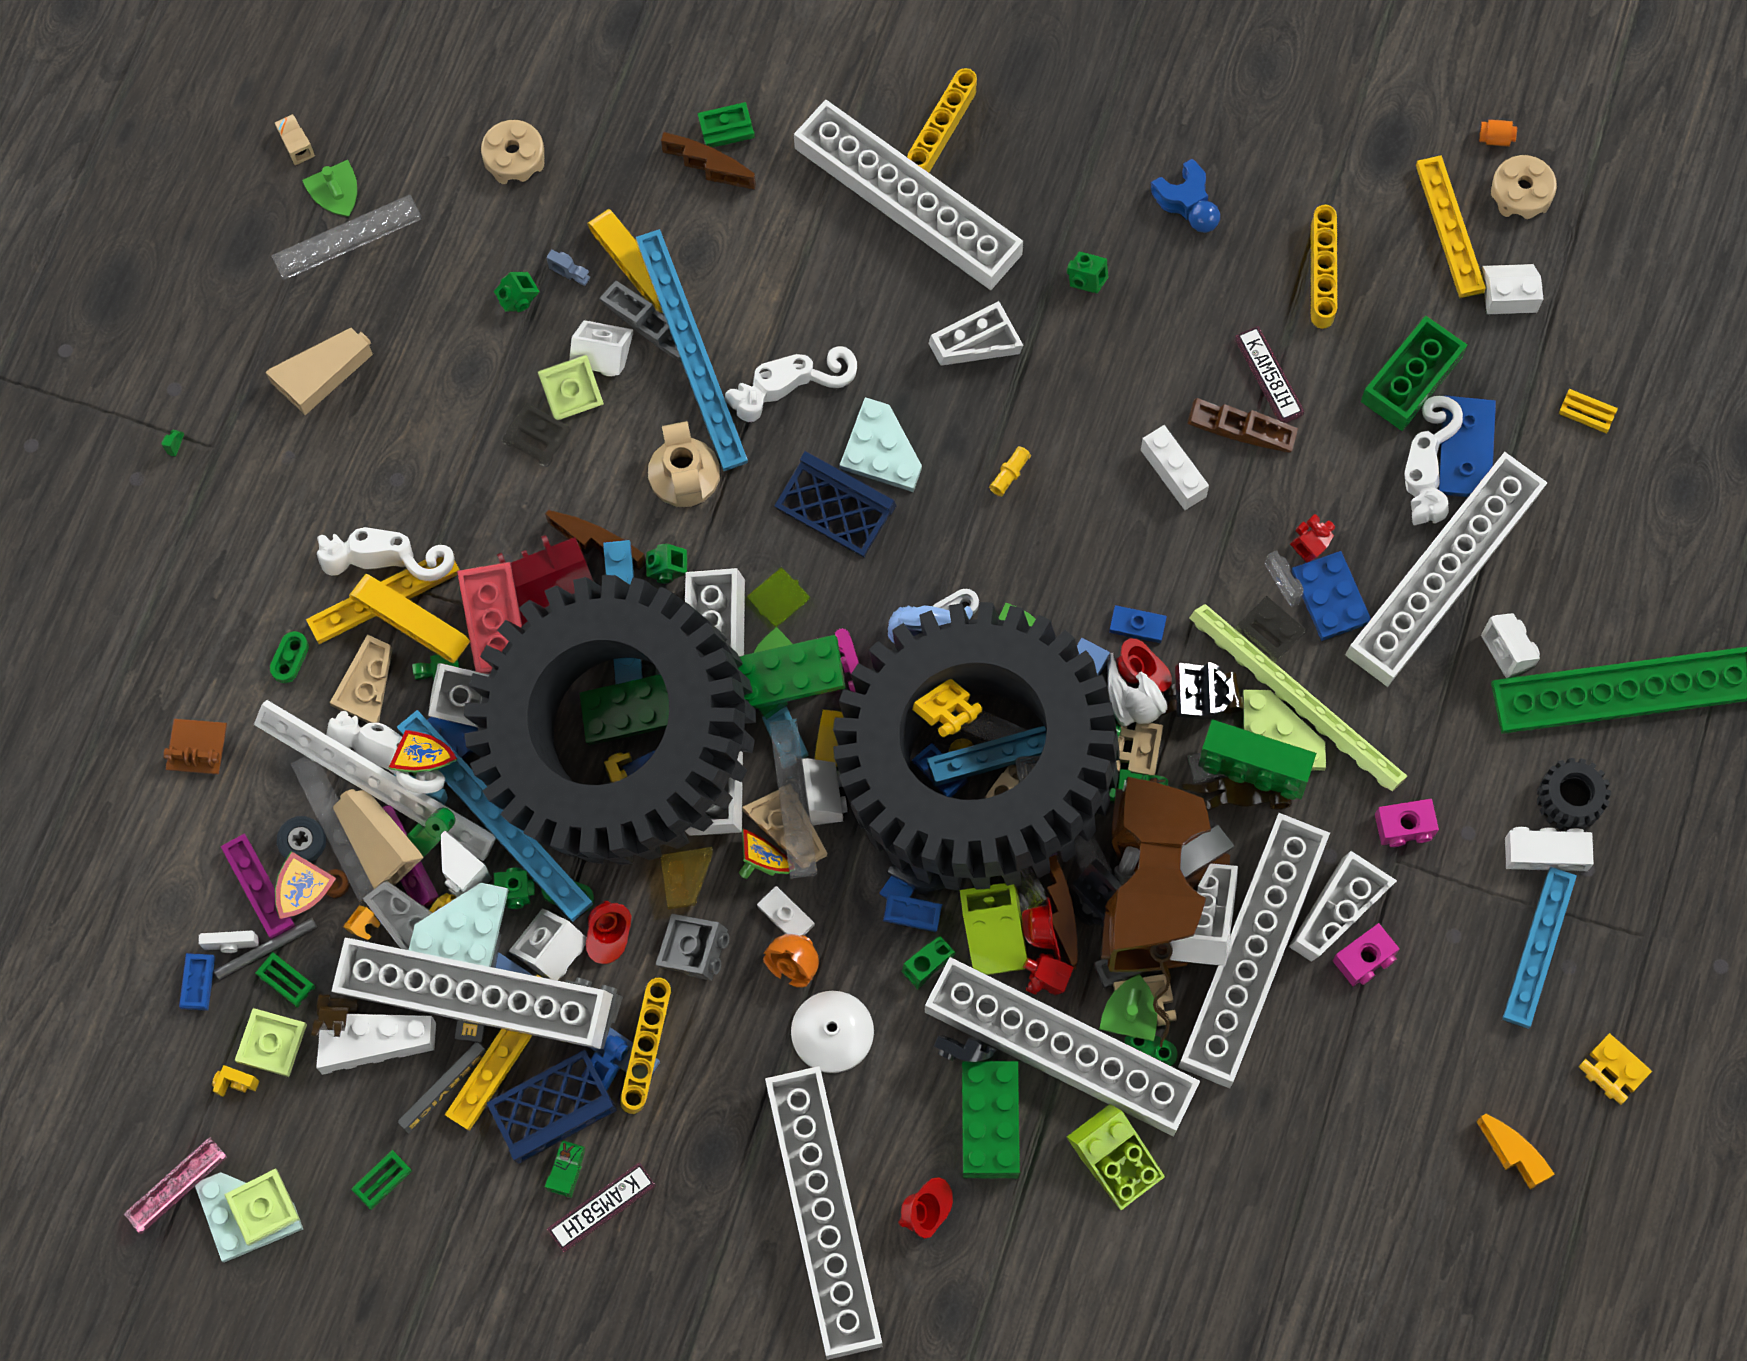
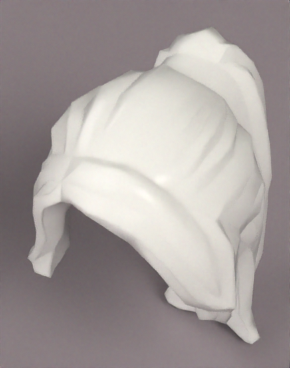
M1110 653V659L1107 664L1108 693L1110 702H1112L1114 716L1121 726H1127L1134 722L1149 724L1161 714H1164L1167 710V703L1155 682L1141 671L1136 676L1140 683L1139 688L1135 689L1127 686L1119 674L1113 653Z

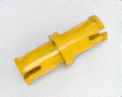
M1018 446L1008 462L1002 464L1000 473L989 486L994 494L1003 496L1012 481L1018 479L1020 470L1031 457L1029 451Z

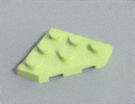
M1243 690L1244 730L1317 753L1312 770L1325 771V741L1271 690Z

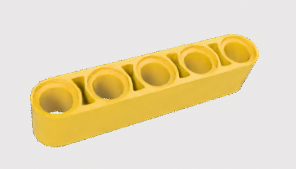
M967 68L957 71L908 153L907 158L913 162H923V164L918 166L928 173L976 94L977 77L974 71ZM962 83H968V84H970V85H968V86H963V85H961V84H962ZM955 102L958 103V105L953 106L949 103ZM939 122H945V123H947V124H946V125H939V124H937V123H939ZM930 141H931V142H934L935 144H933V145H928V144H926V142H930Z
M1329 205L1317 207L1311 223V320L1316 327L1324 329L1332 325L1337 311V214L1335 209ZM1319 219H1326L1328 223H1323ZM1323 241L1328 243L1329 245L1324 246L1321 245L1319 242ZM1324 264L1327 265L1329 268L1324 269L1321 268L1319 265ZM1324 287L1327 288L1329 291L1323 292L1319 288ZM1319 311H1327L1329 315H1322Z
M607 209L588 222L590 231L641 295L653 304L656 311L662 314V308L636 240L610 209Z
M368 574L362 577L349 595L357 604L451 663L457 661L470 643V640L464 634Z
M663 978L652 979L645 990L620 1098L622 1109L629 1114L640 1112L647 1099L671 993L669 983ZM653 987H661L665 992V996L655 998L651 995L650 990ZM648 1013H654L658 1016L659 1022L655 1025H649L645 1022L644 1016ZM641 1040H649L653 1045V1049L648 1052L641 1051L638 1043ZM641 1065L646 1068L647 1076L642 1079L635 1078L632 1074V1069L635 1066ZM630 1093L638 1094L641 1103L631 1106L626 1102V1096Z

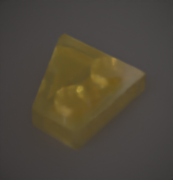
M712 847L662 855L661 864L668 910L696 905L713 855Z

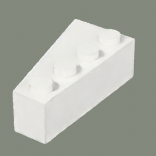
M1350 851L1341 859L1289 947L1312 962L1331 946L1397 880Z
M1210 863L1198 885L1197 893L1205 897L1206 901L1193 937L1171 942L1173 953L1170 960L1226 966L1237 888L1238 866Z
M347 1014L345 1031H341L340 1037H334L333 1030H320L317 1069L323 1075L332 1073L335 1070L350 1069L367 1063H378L390 1058H400L432 1051L435 1048L436 1022L432 1016Z

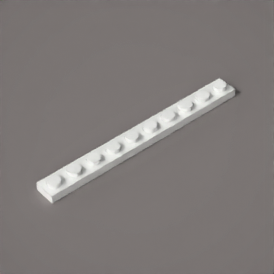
M266 700L261 705L254 723L255 726L421 825L425 826L426 820L438 808H448L426 794L415 793L405 789L399 784L396 776L270 701ZM451 810L455 815L456 822L447 833L471 854L484 861L494 844L495 836Z

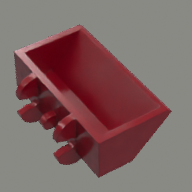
M541 536L544 550L529 556L527 551L524 550L521 552L523 558L511 562L518 607L531 600L546 608L550 604L545 590L557 585L567 592L574 594V579L587 577L593 581L575 537L551 546L547 536ZM502 552L497 554L499 563H506ZM519 609L521 624L523 626L528 621Z

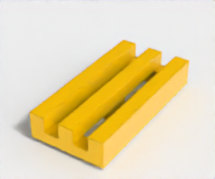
M1569 389L1558 414L1607 434L1618 408ZM1567 406L1572 407V408H1574V409H1577V410H1579V411H1582V413H1584V414H1586V415L1594 416V417H1597V418H1599V419H1602V420L1606 421V423L1600 422V421H1598V420H1595V419H1593V418H1590V417H1588V416H1585V415H1583V414H1580V413H1578V412H1575V411H1573V410H1571V409H1568Z

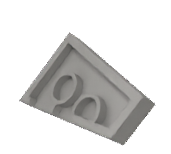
M388 881L380 884L363 898L398 946L404 950H409L414 925L432 914L431 911Z

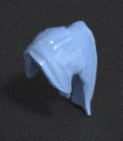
M908 605L903 608L899 607L890 617L888 637L895 644L892 630L902 623L905 624L913 636L921 633L919 615L932 610L939 626L951 623L950 611L934 606L916 608ZM966 606L964 609L970 620L973 611L969 606Z

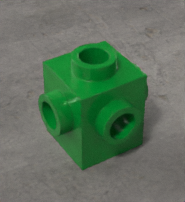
M1079 251L1074 260H1071L1067 266L1070 287L1098 294L1108 279L1107 259Z
M510 272L502 278L499 286L494 290L505 312L525 311L540 292L528 272Z
M660 544L657 548L646 552L647 577L656 579L661 584H669L674 579L686 575L687 549L671 544Z
M509 868L506 872L494 873V886L508 888L509 890L505 906L510 909L523 908L524 904H530V895H535L534 879H529L527 870L522 871L521 868Z

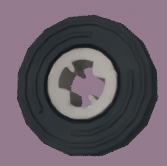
M296 816L287 820L280 827L277 834V847L285 859H287L292 851L311 863L322 855L326 846V835L322 826L316 820L306 816ZM304 835L308 841L302 842L301 846H299L295 839H300Z

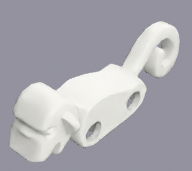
M838 346L829 351L827 365L831 371L838 373L841 370V364L836 359L843 358L847 363L848 369L841 376H830L813 369V361L806 355L795 354L763 363L755 370L753 386L739 383L738 390L730 389L725 393V401L733 409L737 410L739 418L747 422H754L760 418L764 402L778 401L799 385L809 383L810 380L829 388H841L848 385L855 378L857 361L851 350ZM796 360H802V361H803V364H793V363H794V361H796ZM763 369L769 370L759 374V372Z
M1433 396L1428 398L1423 404L1422 413L1428 422L1442 423L1446 420L1445 412H1433L1432 410L1436 407H1443L1453 414L1451 422L1434 435L1429 431L1418 433L1411 444L1404 476L1407 491L1415 496L1411 501L1413 525L1423 524L1430 520L1433 523L1440 522L1446 518L1449 512L1448 498L1437 489L1440 483L1437 452L1439 445L1455 435L1463 422V413L1460 405L1449 397Z
M367 527L359 528L349 536L345 543L336 534H333L332 541L325 535L317 537L319 543V550L317 551L319 563L322 570L331 576L341 574L350 564L364 569L406 566L408 571L419 580L434 581L447 575L454 565L455 558L452 549L445 545H436L426 553L427 565L429 568L434 569H425L419 566L413 558L409 538L398 532ZM366 533L368 537L365 540L359 541L358 534ZM395 539L403 541L401 545H393ZM438 557H443V562L438 567H436V559Z
M341 711L336 719L331 718L329 720L326 733L328 737L350 750L353 748L357 754L377 766L391 771L396 775L399 784L405 789L415 793L428 794L443 788L445 776L438 770L417 772L416 779L409 775L410 772L388 768L402 739L401 735L381 723H368L363 727H359L358 717L355 715L351 718L346 711ZM376 728H380V729H382L383 731H375V730H376Z

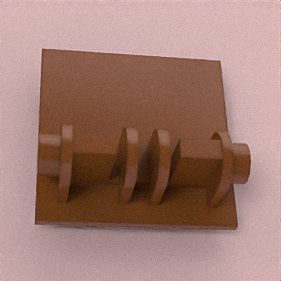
M174 719L169 748L164 750V759H167L166 770L219 774L227 723Z

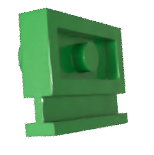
M746 102L697 113L705 145L714 148L755 138Z

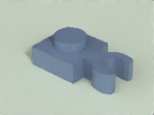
M554 250L549 252L546 257L549 269L570 280L573 278L583 286L587 284L590 279L587 269L575 265L573 259L564 252L558 253Z

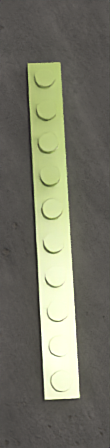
M1206 604L1194 610L1189 619L1195 623V626L1200 631L1211 636L1217 646L1227 650L1235 657L1237 663L1253 672L1258 681L1267 684L1273 689L1278 698L1287 701L1294 707L1299 716L1307 718L1315 725L1319 733L1328 736L1335 742L1340 751L1349 754L1355 759L1357 765L1376 777L1381 786L1393 791L1402 784L1407 777L1406 774Z

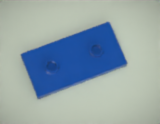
M1445 396L1453 399L1460 405L1463 413V422L1455 435L1440 444V483L1438 490L1445 495L1469 497L1493 467L1496 400ZM1443 407L1442 411L1446 414V420L1441 423V429L1446 427L1453 418V414Z

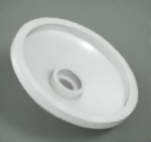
M825 991L813 995L799 1007L793 1018L791 1036L795 1051L808 1066L812 1068L820 1066L821 1072L839 1073L855 1067L866 1057L872 1046L874 1027L870 1013L857 998L841 991ZM829 1024H835L837 1026V1030L834 1032H829L827 1030V1026Z

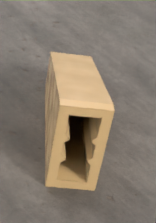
M349 328L266 371L270 383L306 415L373 355L369 346L371 342L362 332L357 334L352 328Z
M354 789L344 792L340 796L341 799L333 806V809L373 888H377L385 881L395 886L423 859L422 854L371 794L364 790L355 791Z

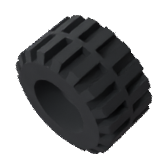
M1568 758L1566 763L1564 760H1561L1548 770L1537 789L1539 796L1536 800L1537 805H1542L1539 810L1541 815L1547 814L1548 818L1546 821L1549 824L1554 821L1557 823L1555 828L1560 830L1563 826L1567 827V830L1574 828L1584 830L1586 826H1592L1600 818L1610 802L1608 799L1611 796V790H1607L1610 783L1608 779L1603 780L1602 777L1605 773L1602 769L1600 771L1595 770L1596 764L1591 762L1590 765L1585 764L1586 759L1582 758L1578 762H1575V758ZM1570 783L1579 786L1586 794L1587 805L1573 806L1567 803L1561 796L1560 785Z

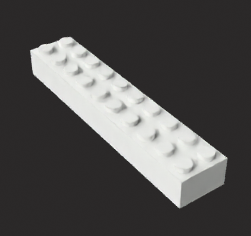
M825 100L794 133V143L797 151L989 290L994 288L1022 256L1023 240L829 101Z
M1504 452L1353 641L1345 655L1388 687L1537 499L1547 482Z
M737 568L686 572L685 602L719 629L728 639L726 643L739 656H743L744 577ZM740 751L737 760H738L742 765H743V752ZM729 778L724 790L733 799L726 809L713 804L706 811V814L714 822L708 829L703 832L689 827L685 832L689 836L742 833V782Z
M1281 813L1278 814L1231 932L1226 966L1218 965L1178 1068L1227 1088L1232 1086L1330 835L1329 832Z
M350 938L344 939L332 987V992L347 997L597 1049L601 1048L613 994L605 990Z
M951 957L947 961L925 1004V1013L1107 1104H1112L1123 1112L1173 1137L1200 1083L1199 1080Z
M820 1066L765 1078L826 1358L828 1360L883 1347Z

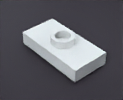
M777 886L757 904V907L785 934L805 935L815 925Z
M253 931L201 933L199 935V945L204 950L221 949V952L234 953L237 952L238 948L258 947L259 937Z

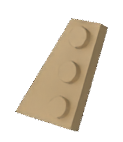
M366 636L330 701L332 707L346 711L352 716L356 715L358 719L367 723H379L392 654L391 645L372 636Z
M791 784L742 807V811L802 868L827 856V852Z

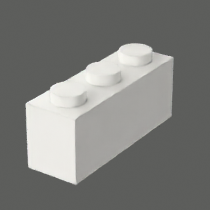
M1165 425L1143 438L1141 452L1184 510L1206 498L1209 488L1208 483Z
M1516 827L1510 830L1505 837L1506 869L1548 870L1550 867L1563 871H1588L1593 865L1592 833L1584 832L1583 829L1574 828L1567 830V832H1557L1555 828L1529 831L1527 827Z

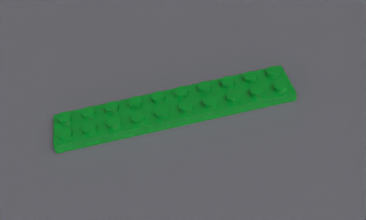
M836 635L739 656L743 665L738 667V669L750 680L753 691L744 695V698L754 708L845 689ZM661 674L580 692L585 739L589 746L666 729L669 699Z
M1747 647L1493 680L1491 687L1501 734L1747 701Z

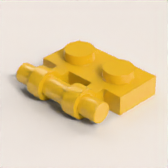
M948 679L915 701L912 710L931 726L940 721L943 725L938 729V732L942 737H946L949 734L953 735L958 732L963 724L974 721L977 715L982 712V707L978 703L972 706L968 704L970 694L955 681ZM954 710L960 713L956 717L951 714Z
M1610 1033L1589 1054L1598 1063L1593 1066L1585 1059L1578 1066L1587 1074L1585 1077L1590 1082H1596L1606 1091L1604 1094L1610 1100L1613 1098L1620 1105L1628 1098L1620 1089L1625 1086L1631 1093L1634 1092L1652 1072ZM1604 1068L1617 1079L1614 1083L1601 1073Z

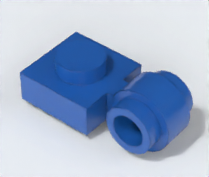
M612 1035L607 1037L603 1049L605 1050L604 1055L595 1052L591 1058L606 1090H608L621 1068L614 1063V1060L622 1061L630 1050L625 1040L619 1036ZM586 1067V1069L584 1070V1072H583V1074H582V1077H583V1078L585 1077V1074H586V1071H587V1068H588V1067ZM590 1073V1076H589V1079H588V1080L594 1081V1079H593V1077H592V1075H591V1073Z

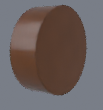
M329 870L327 873L336 877L326 895L332 898H339L348 891L349 879L341 870Z

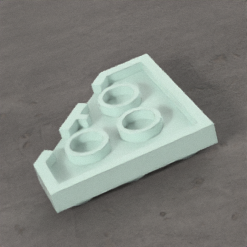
M865 397L842 457L840 469L914 492L922 470L919 459L890 405Z
M479 883L414 925L409 951L491 967L509 891L508 888Z
M220 1172L196 1182L195 1187L222 1262H227L303 1230L299 1220L248 1246L224 1195L246 1183Z

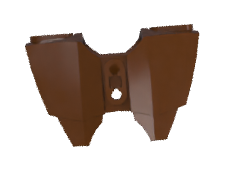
M1127 777L1123 789L1116 788L1112 821V845L1120 862L1126 847L1137 848L1140 852L1134 869L1135 874L1124 885L1119 887L1106 903L1101 959H1108L1110 972L1162 970L1160 962L1154 960L1150 954L1151 946L1194 936L1206 898L1198 894L1194 889H1198V885L1209 866L1192 878L1185 879L1180 869L1183 846L1197 838L1198 835L1211 831L1208 812L1203 798L1160 783ZM1226 853L1212 864L1230 865V855ZM1158 945L1159 948L1166 949L1165 945ZM1169 959L1165 961L1167 968L1187 966L1188 962Z

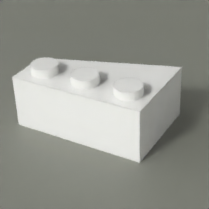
M999 301L932 334L929 340V345L941 366L1020 354L1023 348L1019 336Z

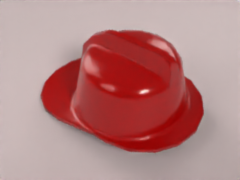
M1132 638L1124 641L1121 646V655L1116 659L1118 671L1122 678L1131 684H1140L1136 676L1142 671L1155 682L1161 692L1168 690L1172 684V676L1167 666L1142 641Z
M1047 897L1045 905L1026 909L1022 912V931L1030 944L1035 947L1052 949L1056 960H1060L1059 948L1053 929L1051 904Z
M603 901L602 904L596 906L588 916L586 951L593 961L601 964L611 963L624 952L631 925V914L624 905Z
M939 1177L931 1178L917 1193L909 1195L903 1201L901 1207L902 1217L899 1220V1225L916 1232L919 1237L924 1239L931 1237L951 1211L953 1195L950 1185L946 1180Z

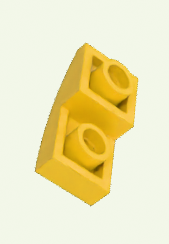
M823 709L815 760L835 762L837 767L833 749L834 746H838L833 731L835 718L844 717L840 711Z

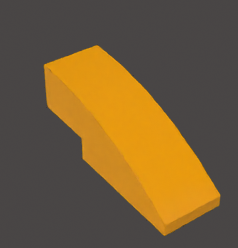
M1488 1114L1482 1115L1476 1121L1505 1170L1516 1165L1530 1189L1555 1175L1545 1159L1515 1130Z

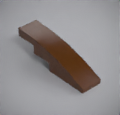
M663 132L661 138L663 153L682 156L684 166L705 170L706 180L755 190V173L735 159L697 141Z
M1199 398L1193 401L1187 423L1236 441L1291 453L1298 431L1296 427L1251 410L1249 413H1246L1226 404L1219 407Z
M551 510L545 513L548 524L568 540L575 537L580 549L586 554L594 547L604 555L603 543L625 541L608 530L575 516ZM631 545L633 566L640 571L646 564L645 555Z
M1056 855L1049 857L1050 873H1048L1053 885L1047 887L1046 895L1055 912L1052 914V922L1057 943L1067 964L1074 967V970L1077 966V931L1074 909L1066 879Z

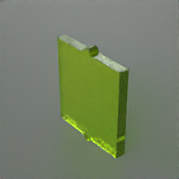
M782 567L747 596L757 607L759 614L764 615L775 627H778L810 600V596L798 585V580H793Z

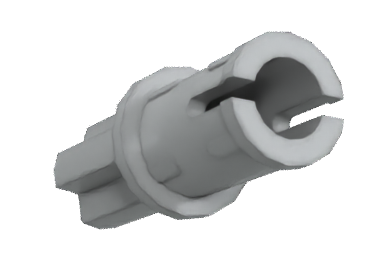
M1131 846L1126 847L1120 864L1114 868V877L1122 885L1135 874L1134 869L1139 859V849Z

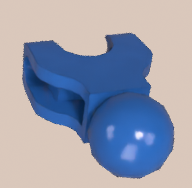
M1190 159L1183 163L1182 173L1183 178L1186 180L1183 184L1172 185L1163 177H1159L1151 182V193L1163 210L1183 215L1186 220L1189 219L1192 228L1197 232L1207 233L1213 231L1218 226L1220 221L1219 209L1214 203L1208 201V194L1205 192L1206 173L1195 160Z

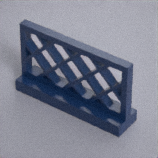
M804 451L800 458V464L774 507L860 556L865 557L888 516L894 512L896 504L893 499ZM803 471L812 475L814 485L803 488L799 487L798 479ZM816 478H818L819 480H821V481H823V482L817 483V479H816ZM828 485L834 487L837 497L822 501L819 488ZM816 489L819 502L804 506L801 493ZM839 491L845 493V495L840 496ZM798 494L801 507L789 509L783 505L788 496ZM851 497L857 500L859 509L844 513L841 500ZM838 501L841 514L827 518L823 505ZM861 503L868 507L862 508ZM820 506L823 519L812 522L808 519L806 510ZM875 510L882 514L877 523L866 525L864 512ZM803 511L804 517L797 512ZM861 514L863 527L849 530L846 517ZM843 518L846 531L838 534L830 532L828 522ZM825 523L826 529L820 525ZM865 531L867 540L861 549L852 544L850 535ZM847 536V537H848V541H846L845 539H843V538H841V537Z
M586 1050L577 1053L487 1102L510 1149L509 1152L513 1160L518 1164L617 1111ZM584 1059L588 1067L585 1077L581 1078L570 1075L573 1064ZM567 1068L566 1073L560 1072L561 1070ZM590 1073H591V1075H592L594 1081L588 1080V1079H589V1076H590ZM554 1074L564 1076L559 1092L545 1088L548 1078ZM569 1078L583 1082L578 1097L564 1093ZM542 1081L541 1086L535 1085ZM587 1084L597 1086L602 1094L601 1097L593 1101L582 1099ZM530 1087L539 1090L535 1105L521 1101L524 1090ZM544 1091L558 1095L553 1111L539 1107ZM518 1094L516 1100L511 1098ZM562 1097L576 1101L574 1111L568 1115L558 1112ZM504 1101L515 1103L510 1119L500 1116L495 1106ZM581 1102L586 1104V1105L582 1106L581 1108H579ZM519 1105L533 1109L529 1124L515 1120ZM538 1110L552 1114L549 1125L544 1128L533 1126ZM556 1116L562 1117L555 1121ZM503 1121L509 1122V1123H508V1126H507V1129H506V1127H505ZM513 1124L527 1128L524 1139L513 1143L510 1137ZM532 1129L537 1130L535 1133L530 1135Z

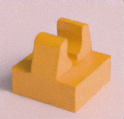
M359 905L343 928L351 934L368 940L371 936L366 933L365 926L372 924L378 928L380 922L371 910Z

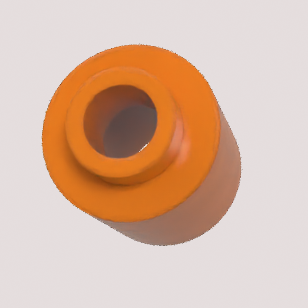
M1488 120V122H1481L1479 142H1486V145L1510 147L1511 142H1516L1517 127L1513 126V121Z

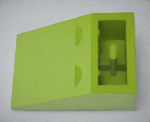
M1006 883L990 885V889L971 888L960 890L963 918L973 969L985 975L1025 969L1023 965L1027 959V952L1022 931V917L1017 887L1014 884L1007 886Z
M1109 1104L1067 1136V1139L1081 1160L1120 1210L1124 1209L1165 1177L1122 1110L1112 1104Z

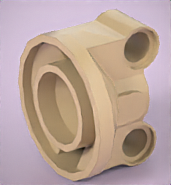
M687 421L662 426L665 443L654 452L648 464V479L653 492L663 502L676 507H692L704 502L715 492L720 481V464L714 451L704 442L691 438ZM681 457L693 459L692 463L686 468H676L671 464L674 460Z

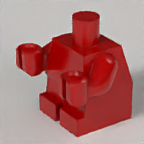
M1316 514L1307 520V524L1302 522L1295 531L1300 536L1290 543L1306 563L1317 558L1328 547L1334 537L1331 531L1335 529V525L1331 521H1327L1325 524L1323 522L1319 523L1320 518Z
M1041 953L1039 955L1040 958L1036 959V961L1030 958L1026 959L1023 968L1031 971L1029 977L1031 981L1028 983L1029 987H1026V991L1034 995L1041 991L1042 988L1053 995H1058L1065 991L1074 967L1054 959L1052 954Z

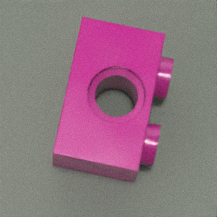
M1432 799L1378 807L1375 813L1381 845L1389 844L1390 847H1399L1405 845L1406 841L1428 842L1433 839L1432 837H1435L1439 830ZM1401 821H1410L1414 828L1410 830L1405 829L1401 825Z
M1378 923L1337 953L1332 961L1352 986L1359 982L1364 985L1375 976L1373 972L1380 966L1386 969L1397 960L1395 955L1399 951V947ZM1361 953H1371L1374 957V962H1365L1361 957Z

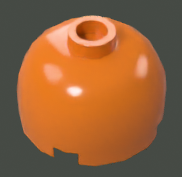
M784 934L770 943L764 952L766 955L763 960L768 969L778 978H781V974L786 975L792 979L789 984L795 987H806L818 969L819 958L817 951L813 946V942L804 935Z

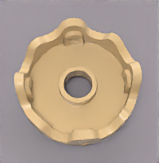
M520 120L503 121L488 130L483 138L481 154L485 168L499 183L507 184L510 179L524 182L534 172L542 171L544 167V144L541 135L532 125ZM510 145H517L519 147L515 153H508L506 148Z
M1529 155L1514 156L1505 160L1496 170L1492 181L1491 196L1496 200L1499 211L1503 216L1509 217L1512 214H1519L1524 219H1530L1539 213L1547 212L1557 189L1556 178L1552 169L1544 161ZM1526 180L1531 184V188L1523 189L1519 186L1518 182Z

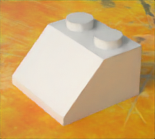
M1533 264L1482 266V277L1486 287L1484 292L1486 314L1538 312L1543 301L1541 276Z
M584 320L572 336L570 360L587 355L593 371L601 372L605 376L619 375L625 367L633 329Z
M1514 613L1490 617L1481 636L1506 678H1513L1534 668L1540 659V653L1536 644L1528 639L1523 622L1517 620Z
M438 664L432 687L428 716L478 727L464 717L465 703H481L482 696L472 689L469 684L473 673L487 677L489 675Z
M809 758L802 759L811 824L820 825L842 822V813L847 812L845 796L840 797L839 787L843 786L839 778L840 772L836 771L835 762Z
M446 831L441 834L442 873L446 878L445 884L449 887L448 890L456 897H459L479 883L488 884L492 878L486 866Z
M542 908L509 952L546 979L558 981L559 978L565 975L567 968L573 960L584 950L587 937L568 920Z

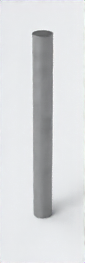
M310 918L217 968L214 972L220 980L317 928L313 918Z

